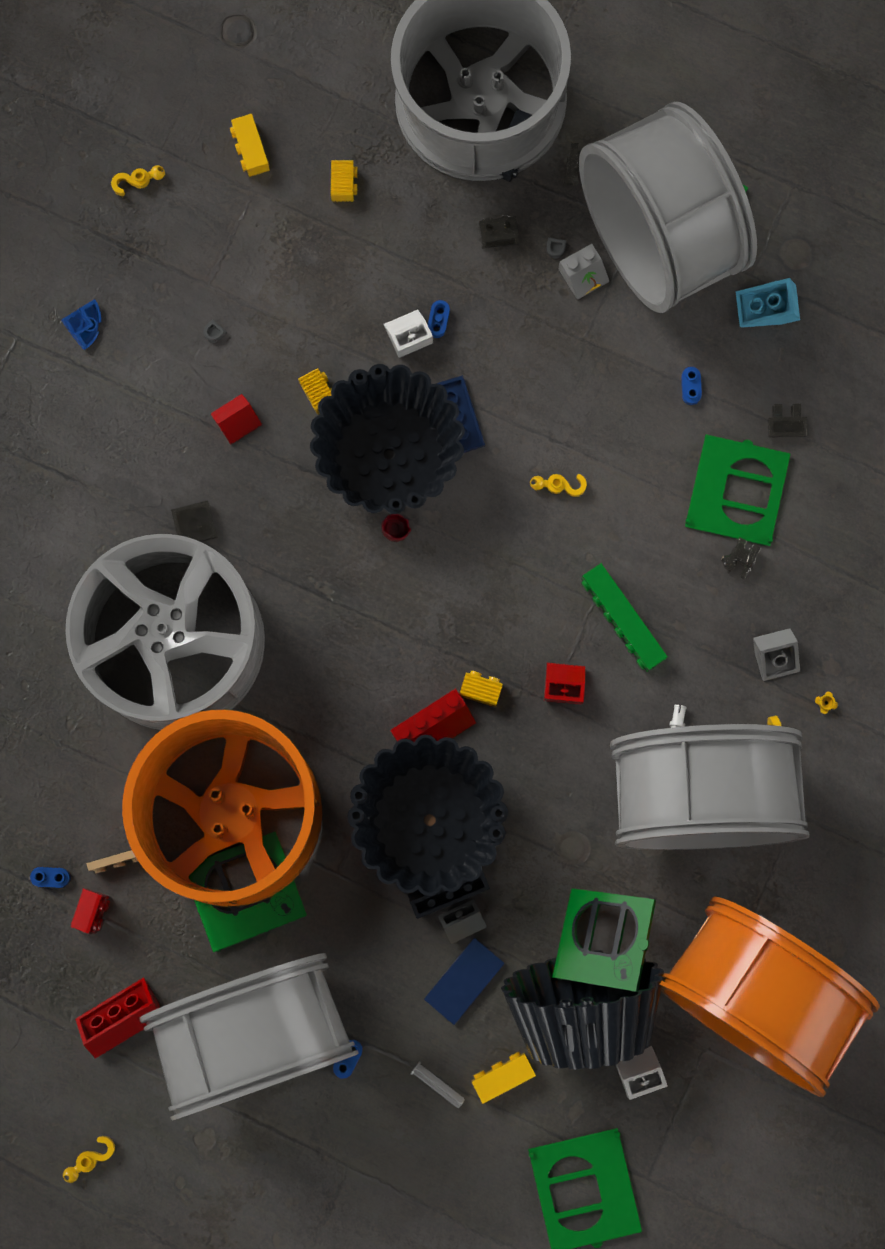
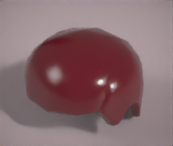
M401 514L387 515L381 523L384 537L392 542L404 540L411 531L409 520Z

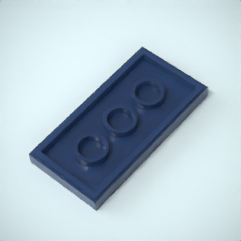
M463 375L437 383L444 386L447 390V400L453 401L458 406L459 415L456 420L460 421L465 429L462 439L459 440L464 448V453L485 447Z
M474 938L424 1000L455 1025L505 963Z

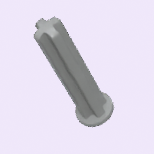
M420 1061L416 1064L410 1073L411 1075L417 1076L455 1107L459 1108L463 1104L465 1099L423 1067Z

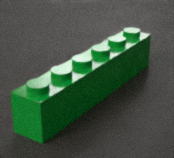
M602 563L582 576L581 585L586 592H591L594 604L603 609L604 618L608 623L612 622L615 626L614 631L620 639L623 638L627 643L625 645L626 649L630 654L634 653L638 659L636 663L641 670L645 669L648 672L668 658Z

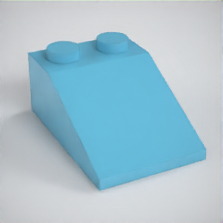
M790 278L736 291L741 328L781 325L800 320L796 284Z

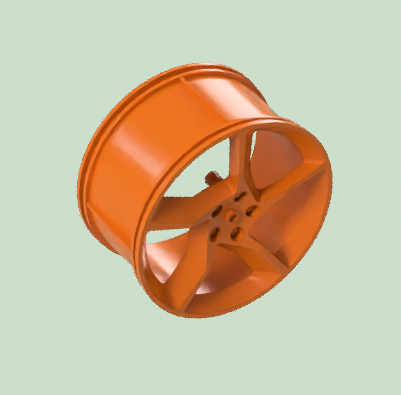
M208 710L174 721L155 734L144 746L127 776L122 800V815L126 837L135 857L145 871L162 886L176 894L202 903L225 907L242 906L273 896L288 886L302 872L318 843L322 824V802L318 784L312 770L291 740L279 729L265 720L248 713L233 710ZM220 737L226 739L222 767L203 796L200 797L191 789L167 775L166 772L172 763L190 748L207 740ZM250 740L263 743L278 752L291 765L300 780V784L293 787L266 790L239 783L238 780L243 770ZM156 796H161L183 807L204 832L202 839L195 842L173 862H168L163 855L154 833L153 804ZM305 808L303 823L297 841L285 860L275 869L263 846L260 810ZM242 842L257 882L238 890L221 891L197 885L189 880V875L209 855Z
M712 897L709 902L710 906L705 910L708 918L670 973L663 974L664 981L660 983L662 986L661 992L703 1025L759 1063L804 1090L819 1097H824L826 1092L823 1088L827 1089L830 1086L828 1080L865 1021L870 1020L873 1017V1012H877L880 1008L879 1002L848 973L795 936L734 902L720 897Z

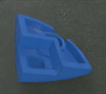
M95 299L61 320L83 350L87 349L99 334L97 330L101 322V312Z

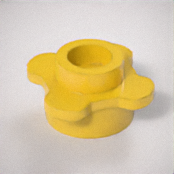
M826 692L825 695L815 698V703L819 705L822 714H827L829 710L838 707V703L831 692Z

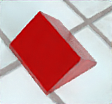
M242 394L211 413L212 418L230 445L262 426L250 403Z

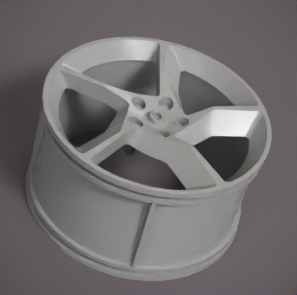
M415 0L410 5L395 31L391 48V67L396 86L395 106L399 126L410 147L423 161L438 171L452 177L471 181H488L501 179L503 176L499 174L519 168V173L534 164L547 152L557 138L564 121L567 103V81L571 66V49L568 34L557 11L548 0ZM472 27H491L509 33V36L493 56L464 68L445 39L450 33ZM530 46L541 56L550 73L553 92L548 100L523 93L504 74ZM426 51H430L446 72L452 99L448 102L420 108L409 93V85L412 73L419 59ZM506 107L514 112L518 108L532 115L516 126L496 131ZM445 119H477L480 121L478 133L450 128L438 121Z
M681 102L669 103L656 113L582 148L579 157L580 178L595 227L620 275L633 293L648 308L658 313H664L677 305L680 300L729 275H735L753 266L757 255V236L746 192L722 143L705 120L691 107Z
M172 534L145 535L130 539L111 548L88 568L78 582L71 597L66 617V642L69 656L76 673L86 688L102 703L119 712L124 717L152 729L162 730L180 718L202 711L232 710L249 692L263 661L265 634L261 613L241 576L233 565L216 550L202 542L184 536ZM173 562L190 563L180 583L176 600L145 587L134 575L146 568L159 564ZM214 572L218 573L226 581L234 594L240 612V635L209 631L195 632L198 598ZM118 588L129 599L137 603L140 609L115 634L95 642V632L99 616L109 597ZM130 645H135L151 673L154 704L152 706L137 704L116 694L105 684L97 665L122 652ZM202 652L232 658L233 662L229 670L211 690L184 704L176 702L172 677L167 665L169 661Z
M721 724L650 730L621 736L610 742V749L613 751L612 758L616 760L619 830L616 831V837L620 838L615 841V845L621 848L642 850H694L772 845L809 838V831L804 830L808 828V824L805 820L800 752L802 749V743L800 742L802 740V732L794 728L774 725Z
M326 953L301 958L227 982L160 1007L140 1017L141 1023L147 1024L144 1027V1031H153L172 1104L168 1109L169 1111L173 1110L175 1114L170 1116L171 1121L359 1054L358 1050H352L351 1046L355 1045L354 1041L350 1042L322 972L329 968L328 963L324 964L323 962L327 959Z

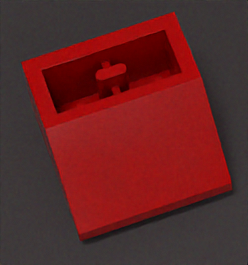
M547 663L543 701L582 705L585 690V666Z
M83 888L70 927L88 934H96L97 930L100 931L104 922L102 919L103 913L107 912L110 905L109 896Z

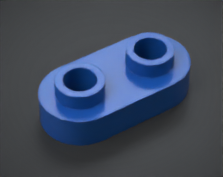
M438 300L431 306L428 327L434 338L442 337L447 328L450 307L443 300ZM439 309L444 311L442 314L437 313ZM434 327H439V328H440V330L437 331V332L434 331L433 329H434Z
M687 367L681 375L682 399L688 405H695L702 396L701 374L697 368ZM692 373L695 377L690 378L688 374ZM693 391L696 395L690 396L689 392Z
M37 867L31 872L30 880L37 887L63 888L70 883L71 875L64 868ZM39 873L43 875V879L40 881L37 879ZM58 874H61L63 877L60 882L56 879Z
M349 1040L350 1042L354 1041L355 1045L353 1047L358 1050L359 1054L334 1063L333 1071L337 1077L347 1078L352 1074L363 1051L359 1041ZM340 1065H345L347 1070L341 1072L339 1069Z

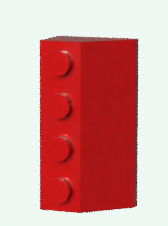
M455 688L391 729L390 732L396 741L409 739L415 742L421 735H430L436 741H439L445 737L453 739L476 724V721Z
M143 977L75 1019L83 1045L96 1059L142 1031L147 1024L141 1023L140 1017L160 1008V1004Z

